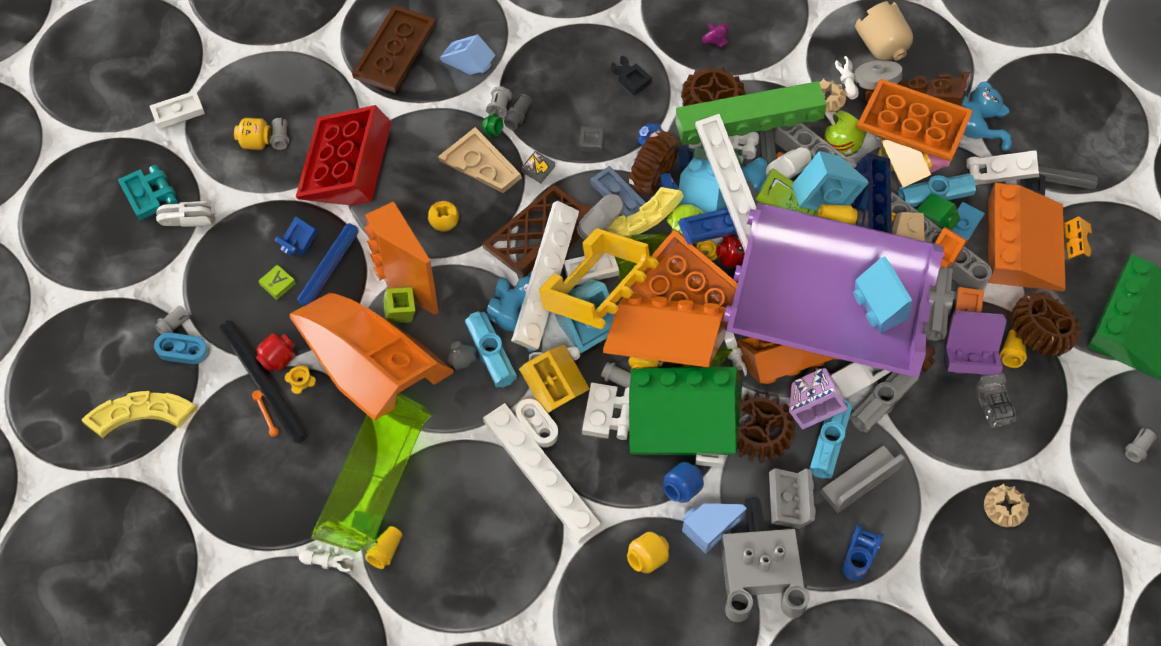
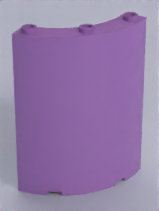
M759 202L757 203L756 210L750 209L747 224L752 225L743 264L742 266H736L733 280L738 281L733 305L732 307H726L723 321L728 322L726 331L919 378L926 355L927 334H923L924 325L928 324L932 303L929 302L931 294L928 292L929 287H935L944 255L943 246ZM886 256L910 295L912 305L908 321L883 333H879L876 326L871 327L866 318L867 311L863 304L859 305L856 302L853 291L855 290L856 279L880 258Z

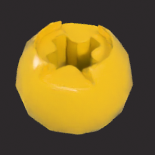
M448 201L436 202L428 212L430 225L440 232L452 230L456 227L459 220V212L456 206Z

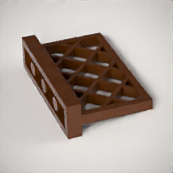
M553 185L483 242V248L514 271L519 280L528 276L533 271L541 242L537 246H528V240L543 238L548 222L547 211H551L553 205L547 204V201L556 195L561 199V203L579 211L569 247L580 239L577 233V226L582 217L592 208L590 205H581ZM543 211V218L529 219V215L533 212ZM543 225L542 232L529 233V226ZM516 226H525V233L511 234L512 229ZM511 240H525L524 247L511 248ZM498 241H507V248L496 249L493 245ZM510 254H524V257L517 263L510 260Z

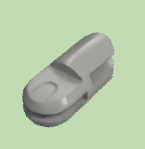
M608 194L593 206L579 221L577 233L580 238L585 240L596 228L605 231L623 211L624 203L621 197L616 194Z

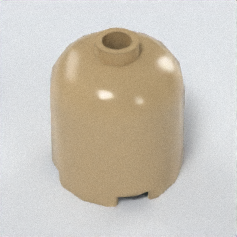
M885 1L867 10L869 15L863 21L859 18L855 24V29L872 55L878 60L898 61L904 58L913 43V33L897 4L893 2L892 5H889L888 1Z

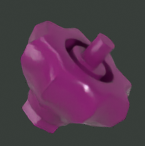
M726 22L716 27L710 23L708 25L710 31L702 37V41L705 44H714L720 48L727 43L726 36L729 26Z

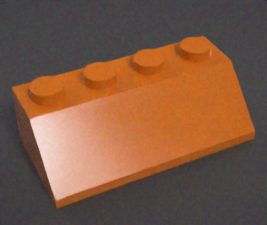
M752 337L736 340L738 348L742 349V357L751 376L763 384L773 383L777 378L785 375H797L801 370L809 367L823 366L825 362L833 359L840 360Z

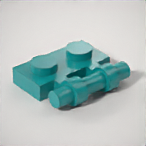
M152 165L149 168L150 174L146 176L143 175L140 169L118 179L139 221L155 214L160 207L159 203L162 201H166L167 204H178L174 188L168 185L167 176L163 170H160L158 165ZM158 185L159 190L153 192L151 186Z

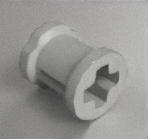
M501 86L494 87L491 92V103L487 105L486 112L489 115L494 113L497 117L504 118L507 113V104L513 95L509 89Z

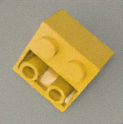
M565 344L548 350L519 368L536 400L547 413L590 390Z

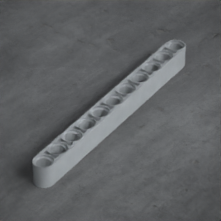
M802 123L790 127L774 128V142L786 152L800 147L806 148L811 153V160L819 151L838 155L868 180V185L862 190L860 195L867 209V214L879 222L882 215L890 212L896 214L900 212L920 213ZM924 216L925 242L935 243L942 229ZM964 247L956 260L960 263L955 262L950 267L953 269L952 279L964 288L984 290L992 275V269L981 258Z

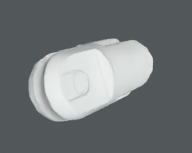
M802 147L788 151L766 167L765 175L767 176L769 171L774 168L788 179L793 178L801 173L810 163L812 157L810 151Z
M211 201L180 202L179 204L162 205L156 211V220L163 226H211Z

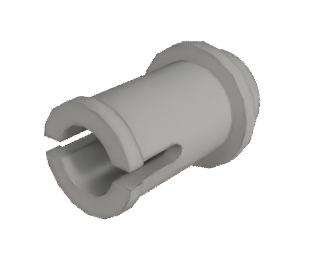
M276 118L272 121L270 143L277 150H283L289 144V137L287 136L288 122L285 119L283 120V126L282 118Z
M179 305L165 318H159L155 328L161 335L173 333V330L190 319V316Z
M607 362L601 377H604L606 382L610 380L620 386L630 388L631 373L617 367L615 362L612 364Z
M1142 428L1134 441L1126 446V457L1136 463L1145 460L1147 457L1146 452L1157 438L1155 433L1147 428L1146 430Z

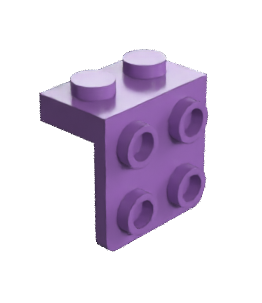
M955 311L952 315L944 350L947 371L959 374L973 373L984 376H1001L1003 366L999 349L1006 325V317L1003 314Z

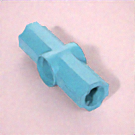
M969 173L948 178L935 175L928 182L899 187L898 196L910 206L918 207L931 193L945 200L975 195L976 182L973 175Z
M478 311L470 314L465 319V325L479 351L480 360L485 364L495 386L504 388L511 385L517 379V375L502 347L500 337L496 335L485 312ZM489 347H494V348H496L494 351H486V350H485V349H487V348H489Z
M846 399L844 400L848 410L823 421L809 468L815 477L831 479L853 407ZM832 435L836 438V441H830L825 436Z

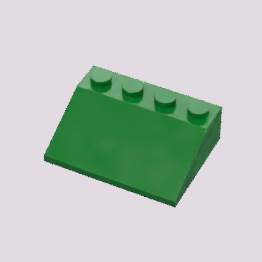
M1131 254L1119 274L1088 344V348L1161 381V268L1154 263Z
M737 367L632 369L629 388L630 454L737 455L743 382Z

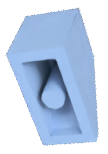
M477 34L452 42L439 59L472 75L486 72L491 67L490 62L495 57V54Z
M703 503L698 509L693 507L685 514L682 532L706 554L722 539L723 534H728L744 519L747 508L742 504Z

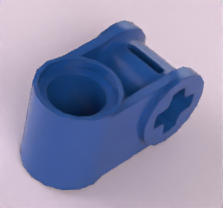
M857 524L842 566V571L846 578L852 581H860L866 576L879 550L884 534L879 533L877 535L863 529L862 525ZM851 561L860 562L863 568L855 567Z

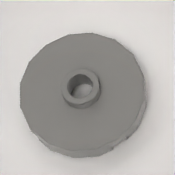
M876 60L860 65L855 70L854 76L856 84L859 83L860 87L875 90L880 78L898 84L902 80L903 74L900 64L893 61Z

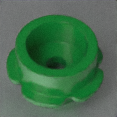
M494 113L488 115L483 120L482 129L488 137L492 135L499 136L503 129V120Z

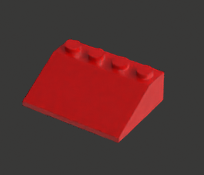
M376 105L318 117L295 197L298 200L351 206L372 202L392 121Z

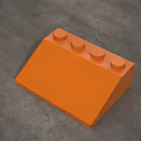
M880 78L856 128L951 162L965 134L973 110Z
M994 183L987 199L988 265L992 269V275L988 283L1065 291L1063 204L1020 185Z
M394 201L365 214L367 226L364 229L369 238L367 243L372 251L370 256L375 265L373 269L377 278L380 281L384 279L388 288L412 287L415 304L434 315L439 313L431 261Z
M673 230L651 256L658 260L659 265L655 269L648 267L644 271L647 276L646 280L643 283L635 281L630 287L633 293L640 294L646 298L665 297L669 301L677 302L680 300H690L694 304L701 305L715 303L720 307L726 308L733 305L738 283L692 244L687 245L685 238Z
M633 293L630 298L623 297L619 302V310L614 315L603 353L709 367L725 338L726 322L723 319L726 308L720 307L715 303L701 305L694 304L690 300H680L677 302L669 301L665 297L646 298L640 294Z

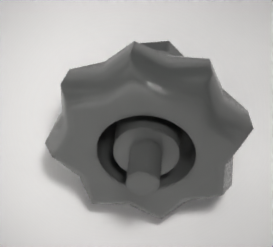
M460 341L454 342L451 345V351L448 353L447 365L456 370L468 368L471 363L476 361L477 349L468 344H462Z

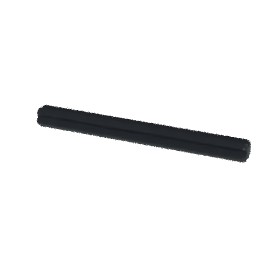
M229 320L224 321L219 326V330L293 442L302 443L308 437V433L261 363L256 359L255 354L235 324Z

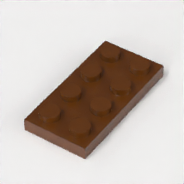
M393 5L353 70V79L396 93L435 28L436 19Z

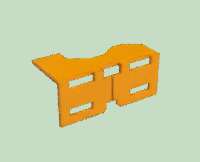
M1081 217L1065 222V237L1070 239L1066 244L1068 259L1081 254L1090 257L1091 247L1087 240L1088 232L1092 234L1091 224ZM1077 221H1079V225H1080V228H1079V229H1078V227H1077ZM1080 242H1082L1083 250H1080Z

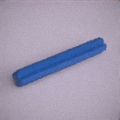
M347 223L298 296L299 304L305 306L315 300L357 236L358 228L355 225Z

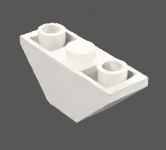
M851 362L831 376L837 383L843 397L846 398L874 383L891 371Z

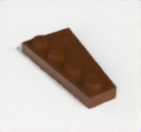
M962 72V77L951 78L950 74H939V79L928 80L925 79V76H916L906 82L902 79L898 85L962 106L970 83V72ZM866 90V102H869L874 90Z

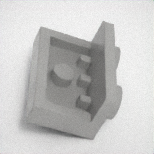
M780 469L770 471L772 524L800 529L815 520L816 508L814 506L812 470L804 469L799 473Z

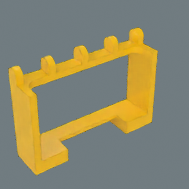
M596 228L582 243L585 259L564 282L562 276L553 273L539 288L543 309L602 329L606 325L605 320L602 318L607 313L616 314L619 310L616 305L617 301L621 297L630 298L633 294V291L630 289L635 281L643 283L647 278L644 271L648 267L655 269L659 262L656 258L650 257L648 244ZM605 253L637 263L596 310L594 304L567 295Z

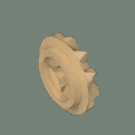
M823 78L819 82L823 95L827 91L831 92L829 98L825 100L827 104L825 112H835L844 106L846 91L842 89V84L837 85L834 83V80L827 82Z
M1002 484L999 487H993L984 499V509L987 516L1000 526L1015 527L1021 524L1028 515L1029 503L1026 502L1024 493L1017 491L1015 486L1008 487ZM1005 498L1008 503L1014 505L1011 507L1010 513L1007 511L1006 506L999 505L1003 503Z

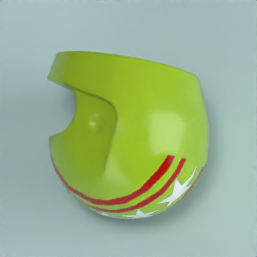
M839 110L833 115L835 125L828 126L824 132V141L844 156L849 157L860 150L867 132L856 128L859 122L857 118L845 111Z

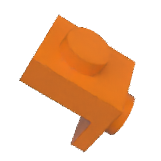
M947 227L943 228L934 243L942 245L944 250L940 269L952 267L968 242L966 238Z
M957 287L953 313L955 311L981 313L985 290Z

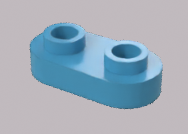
M164 333L154 343L156 353L161 359L166 361L199 364L208 355V348L204 340L196 336ZM174 347L171 351H166L167 348ZM193 351H199L197 354L191 355Z

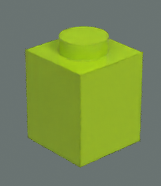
M412 287L386 289L383 299L385 319L392 324L412 322L415 314Z

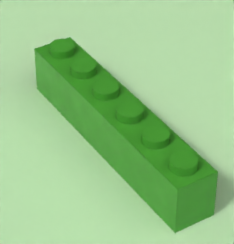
M819 81L678 107L676 108V126L682 146L688 144L695 145L701 142L695 123L720 114L728 137L735 135L743 136L751 132L769 131L772 128L790 127L799 123L816 122L824 119L827 104Z

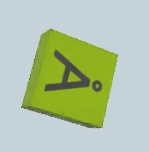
M278 265L259 280L260 286L276 300L296 284L295 280Z

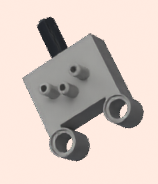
M755 497L747 498L744 501V505L747 508L748 532L723 534L720 543L727 592L726 616L733 622L745 621L753 606L751 595L784 593L781 601L782 612L790 618L800 617L807 608L810 595L804 588L795 529L765 531L760 499ZM796 597L801 601L802 605L794 606L789 602L788 598ZM740 601L745 605L746 609L736 610L732 603Z

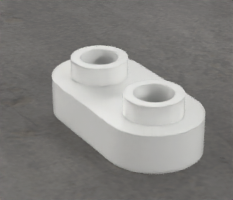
M534 399L522 400L516 407V418L540 447L552 446L558 439L556 423L538 401ZM527 413L534 414L531 418H527L525 415ZM546 432L549 436L543 438L540 434Z

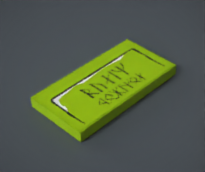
M774 168L767 174L755 199L759 203L817 216L818 212L799 207L792 187L794 182Z

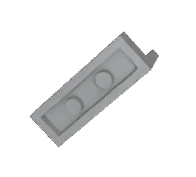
M883 445L823 487L820 493L838 514L900 470L905 457L900 454L894 458Z

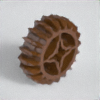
M704 66L702 72L696 69L693 75L689 74L681 92L683 106L746 95L744 83L740 82L739 76L733 77V72H725L724 67L721 70H716L715 66L710 70Z
M662 130L653 132L647 138L631 167L629 174L630 187L641 194L649 196L658 190L660 174L670 173L677 158L676 155L679 151L677 138Z
M1031 292L1029 295H1024L1010 313L1011 318L1009 321L1013 324L1011 329L1017 332L1016 338H1021L1024 341L1023 345H1029L1032 351H1039L1041 356L1047 354L1051 358L1054 355L1060 357L1062 354L1070 351L1081 336L1079 333L1081 327L1078 325L1079 319L1073 317L1074 311L1068 310L1066 308L1067 304L1063 305L1059 302L1058 298L1053 299L1050 294L1044 296L1041 292L1037 294Z
M757 392L754 398H751L747 393L744 396V401L741 400L740 419L748 414L749 422L739 427L737 449L740 450L738 454L740 458L747 454L749 455L748 460L750 462L754 460V457H758L760 463L764 462L765 457L772 462L775 460V454L781 457L784 455V449H790L791 441L795 438L794 430L796 424L792 421L793 416L790 412H787V404L779 405V397L772 401L770 400L769 393L765 395V398H760V394ZM779 427L780 435L771 441L770 433Z

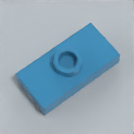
M962 202L957 210L960 221L951 230L969 241L985 213Z

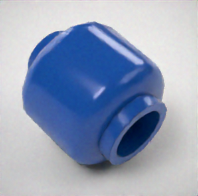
M679 463L664 476L663 489L667 497L672 501L687 503L703 489L704 480L702 472L697 466L690 463Z

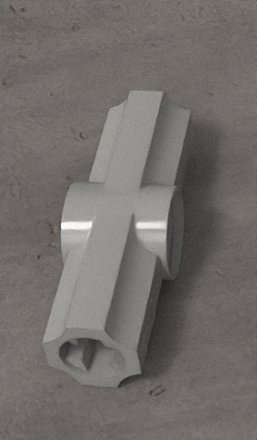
M950 267L939 269L935 287H929L928 293L931 294L929 302L932 303L928 324L924 325L923 334H927V340L937 341L946 337L948 315L951 312L953 293H951L953 269Z
M893 372L884 382L878 384L874 392L850 415L849 419L852 421L853 426L860 432L868 433L885 414L892 411L894 405L917 383L919 378ZM879 396H885L889 401H884Z

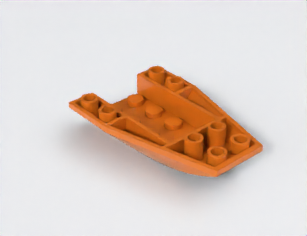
M328 293L290 313V319L337 388L374 421L394 410L397 394L421 379L426 378L435 385L453 374L454 370L419 340L367 307L344 296Z

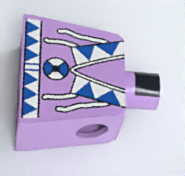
M811 367L807 369L806 376L792 383L789 412L802 430L848 410V406L837 383L826 368Z

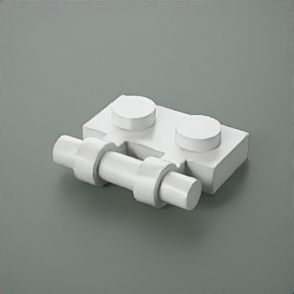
M591 383L582 434L608 439L610 429L617 430L616 437L618 439L626 440L629 431V388H625L624 396L618 397L616 396V386ZM614 408L621 409L620 418H612Z

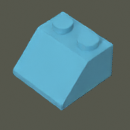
M819 151L794 181L792 187L799 207L818 211L821 204L851 205L868 185V180L842 157Z
M694 157L681 173L679 190L682 191L684 197L678 205H695L704 213L726 209V203L709 160Z
M884 256L856 279L855 290L853 291L856 302L859 305L863 304L867 311L866 318L871 327L876 326L879 333H883L908 321L912 305L910 295L889 260Z
M591 279L571 290L567 295L594 304L596 310L609 296V292L604 283ZM554 313L558 324L573 345L579 348L580 353L607 339L615 315L607 313L602 318L605 320L606 325L602 329H598Z

